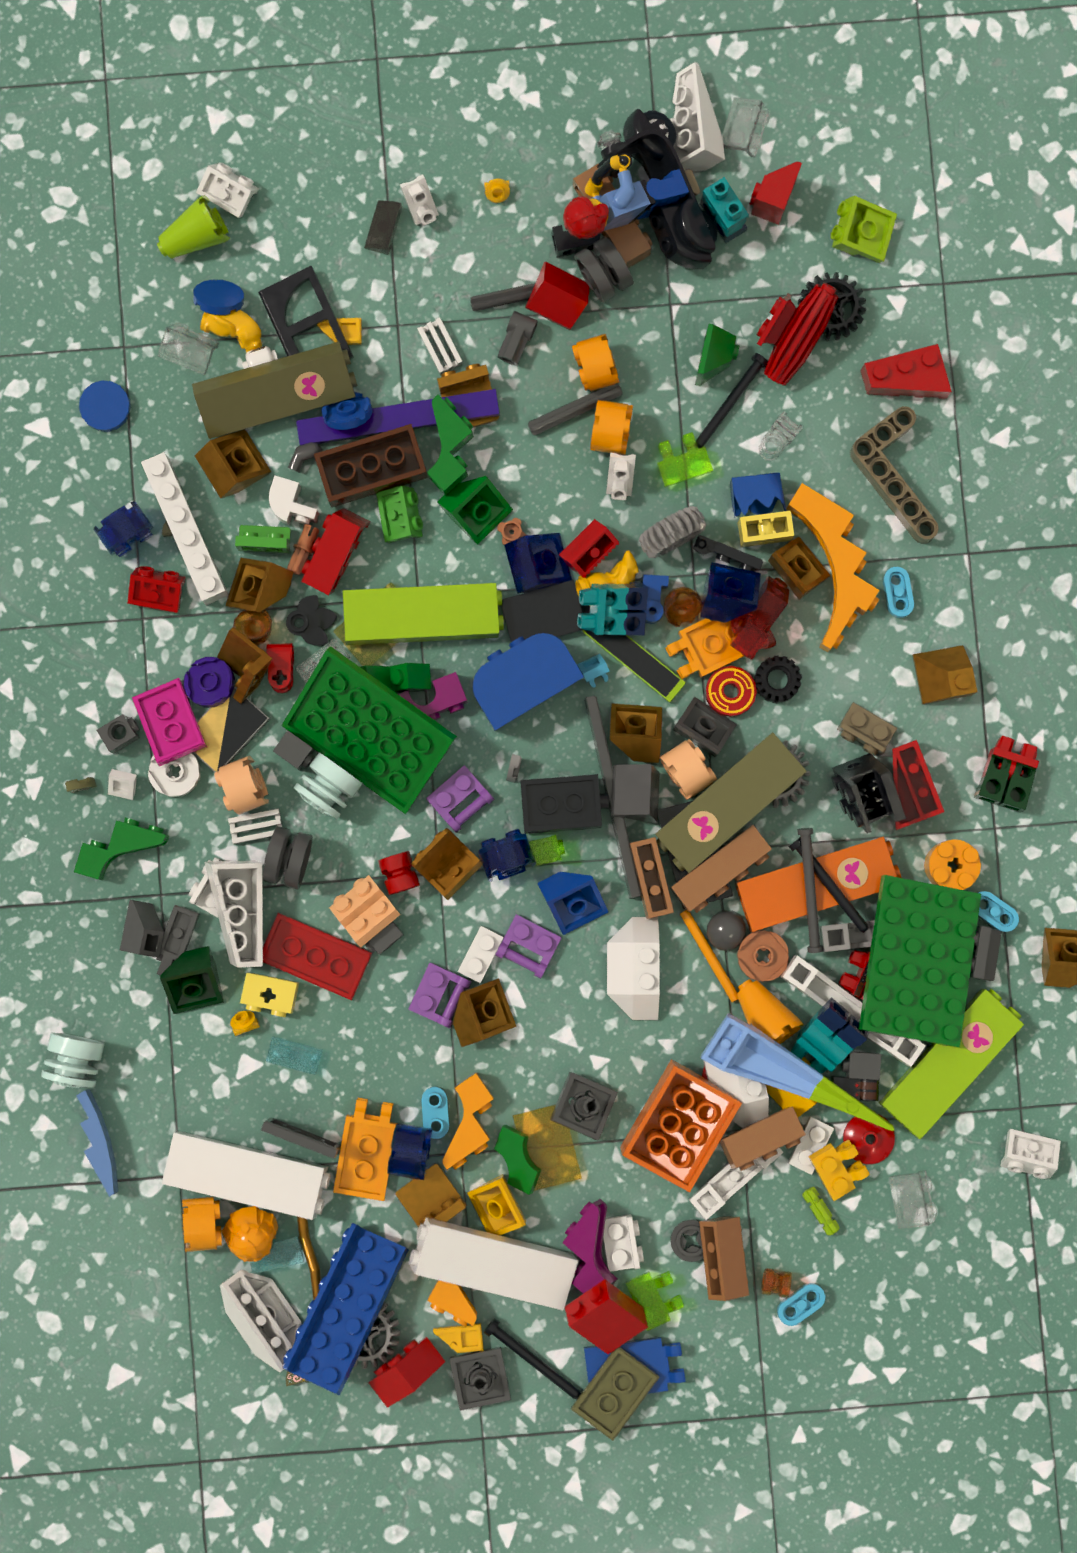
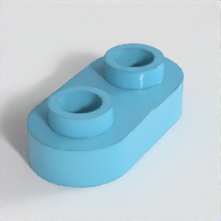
M892 567L883 576L887 608L892 616L904 618L914 608L910 578L905 569ZM898 577L900 583L894 585L891 582V578ZM901 601L904 604V609H897L896 602Z
M978 892L981 894V900L983 899L987 902L985 909L979 908V918L1001 932H1009L1017 927L1019 916L1015 909L990 892ZM1003 914L1007 915L1008 922L1006 924H1003L1000 921V917Z
M430 1087L425 1090L421 1099L423 1129L430 1138L440 1139L449 1130L448 1098L442 1088ZM432 1095L438 1096L439 1103L437 1105L430 1103L429 1099ZM434 1121H438L441 1124V1129L435 1131L432 1129L431 1124Z
M815 1283L803 1285L780 1302L777 1308L779 1319L788 1326L799 1324L823 1306L825 1293ZM809 1292H815L816 1297L814 1300H807ZM788 1307L795 1309L794 1314L791 1316L785 1313Z

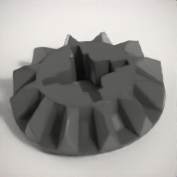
M694 1219L686 1220L674 1227L670 1237L674 1253L680 1259L688 1262L703 1259L699 1221ZM698 1231L696 1241L700 1248L691 1244L684 1250L687 1241L682 1234L692 1236Z

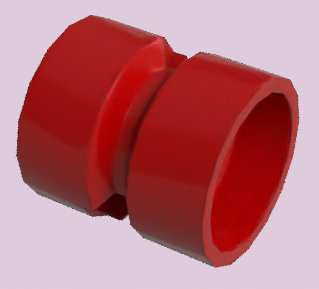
M409 851L378 860L382 875L387 876L384 882L388 895L420 886L416 872L411 870L413 861Z

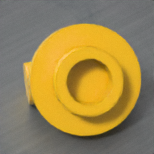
M496 178L489 182H484L487 199L494 203L505 201L510 194L509 180L505 181Z
M240 1011L230 1021L235 1036L260 1027L257 1018L251 1011Z

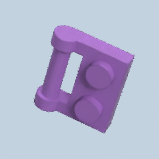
M465 765L426 798L455 833L462 829L460 826L486 803L490 804L495 800ZM476 790L480 796L453 819L449 813Z
M516 914L495 956L501 959L505 957L534 972V976L541 979L562 937ZM513 941L542 956L540 964L508 948L510 942Z
M429 963L408 1010L447 1028H451L453 1024L452 1018L457 1008L460 993L465 991L466 988L469 989L472 981L433 963ZM451 980L457 984L441 1016L435 1012Z

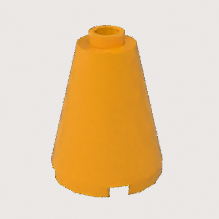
M749 979L738 987L740 991L737 993V997L749 1025L752 1024L777 1043H783L801 1029L800 1026H803L802 1021L758 980L752 982Z

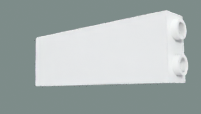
M178 1131L173 1133L162 1184L313 1220L317 1218V1214H322L325 1200L321 1199L323 1189L328 1188L331 1174L327 1173L328 1166Z
M427 1217L425 1218L424 1225L420 1224L417 1231V1240L419 1242L416 1250H412L409 1259V1265H411L415 1275L564 1311L578 1264V1259L572 1253Z

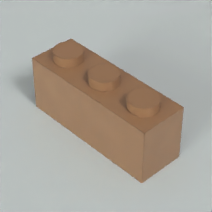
M653 837L630 843L646 919L674 913L656 838Z
M793 1106L722 1138L719 1143L731 1169L739 1167L740 1171H743L755 1165L753 1160L761 1156L764 1160L778 1154L776 1149L784 1145L787 1149L801 1143L799 1138L806 1134Z
M722 1216L699 1221L708 1299L727 1301L748 1296V1279L740 1217Z

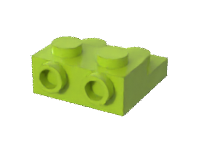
M857 196L845 199L837 209V215L840 216L839 223L831 231L830 238L834 240L832 247L852 256L859 254L878 263L884 262L897 214Z

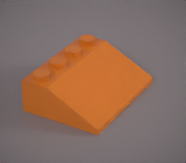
M671 1059L620 1146L622 1156L680 1188L691 1192L742 1102L696 1072Z

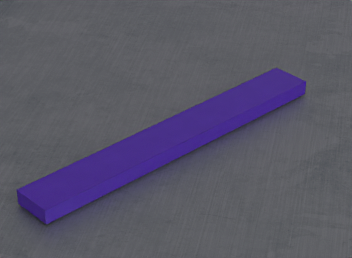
M496 389L447 396L456 407L454 412L460 418L465 416L468 420L500 416ZM433 399L372 408L373 413L369 420L356 428L347 430H336L328 427L324 423L323 416L296 420L299 445L309 442L322 444L373 436L412 424L413 429L437 426L432 406Z

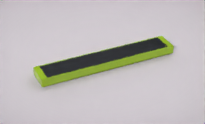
M580 604L582 613H590V605ZM582 630L585 635L669 703L686 684L685 681L628 635H596L591 630Z

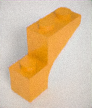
M477 1072L455 1087L462 1100L464 1114L443 1158V1165L446 1169L453 1167L456 1170L467 1162L465 1158L472 1152L477 1155L489 1147L486 1142L490 1140V1137L474 1115V1112L478 1111L479 1114H482L492 1107L490 1101L494 1097Z
M437 1280L427 1300L431 1303L430 1307L439 1313L444 1314L447 1311L454 1315L453 1320L463 1326H467V1324L474 1326L477 1319V1311L460 1285Z

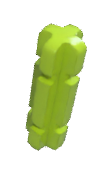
M815 1187L806 1189L802 1196L806 1203L811 1204L809 1207L820 1224L823 1223L824 1226L822 1228L826 1235L835 1234L840 1229V1226L835 1219L832 1220L831 1217L833 1215L823 1199L818 1198V1191Z

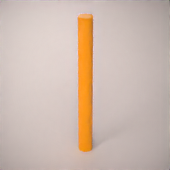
M687 910L680 913L681 918L730 1001L738 1000V992L692 914Z

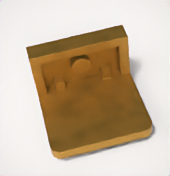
M472 364L467 366L466 370L456 373L453 370L441 374V378H437L441 397L492 390L487 366ZM499 416L469 420L473 427L497 421Z
M448 828L436 834L433 841L424 850L420 851L412 862V866L447 900L484 864Z

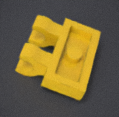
M849 1140L844 1141L836 1148L829 1143L808 1156L833 1201L855 1189L853 1181L862 1180L870 1175L866 1166L862 1165L860 1160L845 1169L842 1161L852 1159L859 1154Z

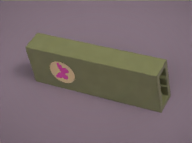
M335 342L192 384L194 397L208 438L212 439L355 397L353 388L357 387L354 372L348 373L346 365L351 364L347 349L342 350L340 343Z
M772 732L655 834L658 837L656 842L664 852L669 850L675 858L672 861L681 872L686 869L690 873L805 774L807 770Z

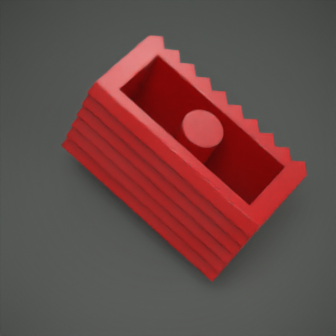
M594 519L559 556L574 572L586 578L587 574H590V571L594 570V567H597V564L601 563V560H604L605 556H608V553L612 552L616 545H619V541L606 526Z

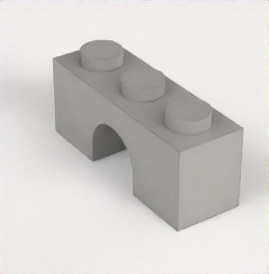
M875 920L865 921L869 929L864 933L860 932L854 923L819 926L820 945H823V952L871 947Z

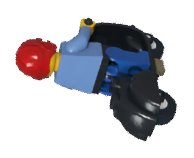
M636 109L624 124V142L620 141L622 138L621 134L614 133L613 130L600 135L597 145L598 148H602L601 155L603 160L596 166L598 169L594 172L592 179L589 178L584 188L586 194L593 198L588 199L587 197L580 196L568 203L563 214L564 227L572 236L578 239H589L605 230L633 223L635 220L649 217L650 225L656 234L660 249L669 260L684 268L704 269L712 261L711 254L716 248L715 242L718 232L713 219L700 209L695 196L700 193V188L692 170L683 169L673 147L676 142L675 127L671 120L663 113L658 111L643 113L640 109ZM632 158H635L642 165L650 180L647 182L641 180L633 183L631 173L627 170L633 163ZM611 176L619 179L620 188L607 192L603 196L599 195L603 186V178Z

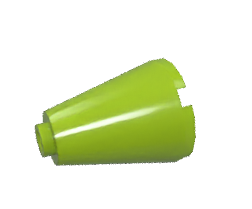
M202 195L158 236L159 242L157 246L164 257L168 255L171 259L230 240V237L225 235L229 231L216 207L212 209L208 206L207 203L211 200L207 196Z

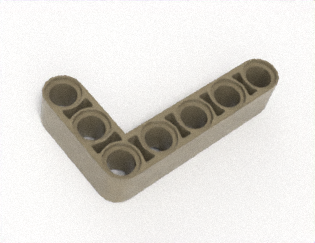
M905 406L895 410L858 438L851 447L850 457L913 539L918 543L926 544L937 535L939 530L938 524L882 452L905 435L915 424L916 414L914 410ZM903 415L907 417L909 424L905 426L900 425L897 421V416ZM883 430L887 432L889 440H880L877 436V431ZM857 446H866L869 450V455H860L857 451ZM875 465L881 466L884 469V475L878 476L874 474L872 467ZM888 486H897L900 490V495H891L888 491ZM905 505L914 507V516H909L904 512ZM920 525H927L931 530V535H922L919 531Z

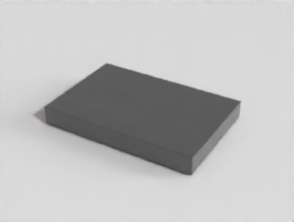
M272 1117L264 1121L261 1131L333 1159L339 1154L341 1144Z

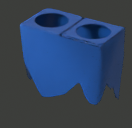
M780 473L731 478L730 491L734 518L739 516L741 512L746 515L748 509L756 515L772 513L778 499L781 501L784 511H786Z

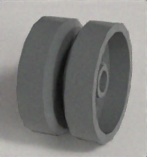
M606 236L594 242V253L585 248L574 256L583 278L602 303L614 297V286L624 291L634 284L625 261Z
M277 826L266 852L262 879L265 882L276 884L280 881L284 872L283 881L285 887L298 890L306 872L313 836L299 832L291 844L292 834L290 829Z

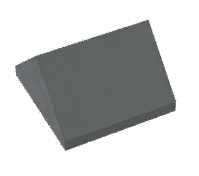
M694 697L673 730L687 740L690 739L695 745L713 757H716L737 724L725 716L719 715L710 706Z
M652 764L613 766L611 816L658 823L660 773Z

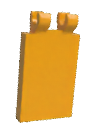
M746 598L679 631L678 634L681 639L667 645L665 649L669 657L683 650L689 663L678 668L677 673L681 679L697 671L702 678L770 643Z
M358 1097L354 1116L346 1115L333 1193L384 1201L398 1123L390 1122L393 1103L383 1102L380 1116L365 1114L368 1099Z

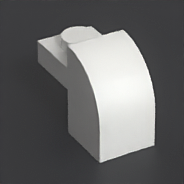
M274 475L269 491V503L276 517L288 526L292 516L295 517L294 520L301 524L317 523L319 517L318 510L297 503L301 490L300 484Z

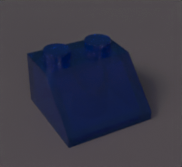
M560 533L527 535L504 545L517 594L572 580L569 566L559 556L564 550Z
M711 562L704 584L700 617L726 623L756 610L761 573Z

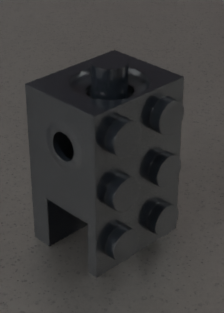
M871 753L832 768L835 775L831 777L832 783L836 791H840L843 798L839 800L841 809L844 814H848L851 821L854 820L857 827H861L866 833H870L872 830L869 823L890 816L896 822L906 819L890 770Z
M598 774L520 780L524 834L602 827L601 809H609L608 793L600 794Z

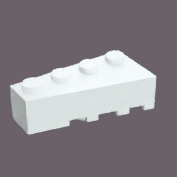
M255 860L205 862L230 964L235 967L263 966L262 863Z

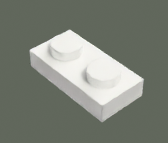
M480 926L458 972L481 983L504 937Z
M810 1116L803 1129L806 1135L799 1138L801 1143L795 1146L788 1164L812 1175L815 1168L808 1156L827 1145L834 1128Z

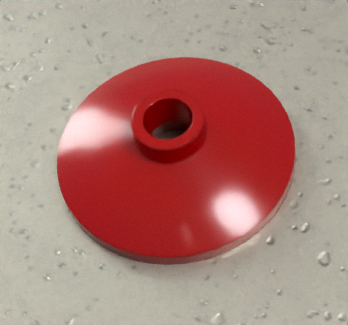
M854 1116L844 1129L843 1142L849 1140L857 1149L859 1154L853 1158L854 1160H860L863 1164H876L886 1159L891 1153L895 1143L894 1131ZM869 1134H873L875 1137L872 1144L866 1142V1137Z

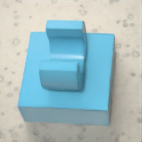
M600 654L577 664L584 679L593 688L596 687L594 679L598 676H602L605 682L608 681L606 673L609 672V668Z

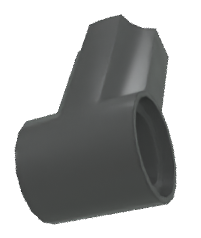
M514 311L508 323L507 335L499 350L498 358L508 364L518 366L527 342H530L533 337L538 320Z

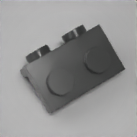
M977 926L976 935L973 937L975 943L970 978L994 981L1001 931L990 927Z

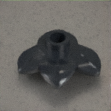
M311 595L303 598L299 602L297 610L288 615L286 626L292 634L302 636L306 643L318 646L328 643L324 630L328 629L335 622L337 615L329 609L320 608L318 596ZM297 619L304 621L303 626L300 628L294 625Z

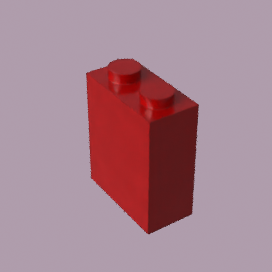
M606 1279L565 1306L569 1327L606 1354H610L648 1328L644 1308Z

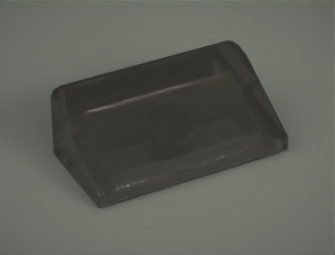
M378 200L365 243V249L389 255L401 215L402 203Z

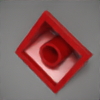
M545 261L525 308L570 330L588 304L589 286L582 279Z

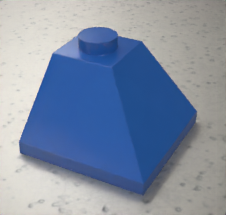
M558 872L537 883L563 935L608 913V909L591 875Z

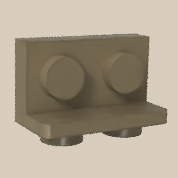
M853 702L837 730L842 732L840 735L842 738L851 743H854L856 740L864 745L862 748L864 751L876 756L877 753L879 755L884 754L897 728Z

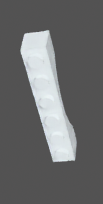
M163 452L142 461L141 464L201 601L208 605L229 596L195 522L168 456Z
M793 956L786 970L780 976L782 979L822 1007L832 997L849 1012L848 1017L852 1014L860 1021L861 1001L799 956ZM868 1032V1039L909 1067H912L926 1046L918 1040Z

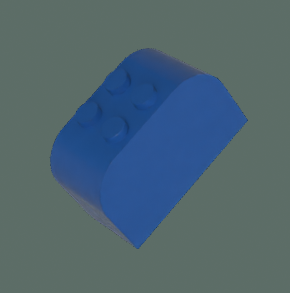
M547 633L535 634L526 640L521 636L509 643L511 649L502 653L501 649L489 655L487 657L489 662L477 671L473 680V694L494 731L584 678L565 644L559 638Z

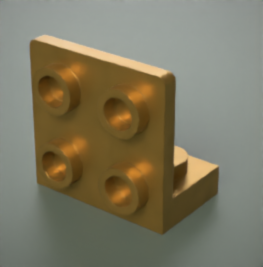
M234 627L229 630L217 656L240 677L235 684L237 690L233 696L240 704L259 687L273 659Z
M437 1163L395 1193L418 1228L420 1224L424 1225L426 1217L447 1222L467 1206Z

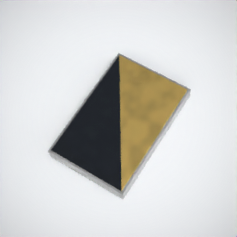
M235 686L231 696L223 704L210 707L197 721L207 747L193 753L214 772H218L220 767L229 764L270 720L248 698L241 704L233 698L237 690Z

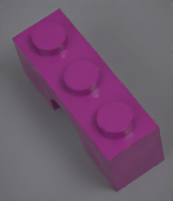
M456 672L432 681L436 695L434 700L428 705L422 706L413 702L409 691L398 694L434 720L441 718L440 714L448 710L450 714L463 710L464 704L468 703Z

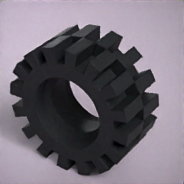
M779 655L772 658L769 657L757 668L754 681L756 689L759 691L758 694L763 696L764 700L773 701V703H783L791 699L798 692L801 686L802 674H800V668L794 664L795 662L792 659L789 660L785 656L779 657ZM774 670L783 671L787 675V685L782 689L771 687L768 682L770 672Z

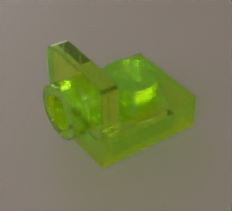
M556 835L526 842L531 867L561 861V855L565 854L563 840H557Z

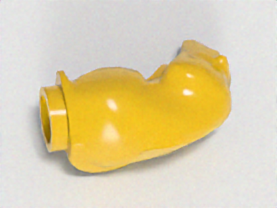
M234 309L227 315L203 313L200 330L207 333L211 332L219 337L231 336L232 338H237L241 348H245L246 353L262 347L259 325L242 310L236 312V309Z
M628 550L625 552L623 559L610 572H594L587 575L586 578L579 576L578 580L575 581L578 596L579 590L591 588L592 584H630V582H635L636 573H638L635 557Z

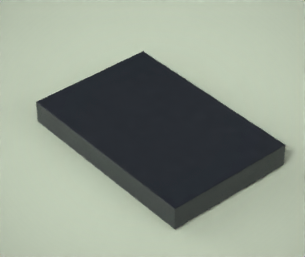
M574 580L502 599L501 606L511 642L521 636L526 640L535 634L547 633L558 638L584 630L577 626L578 615L582 613Z

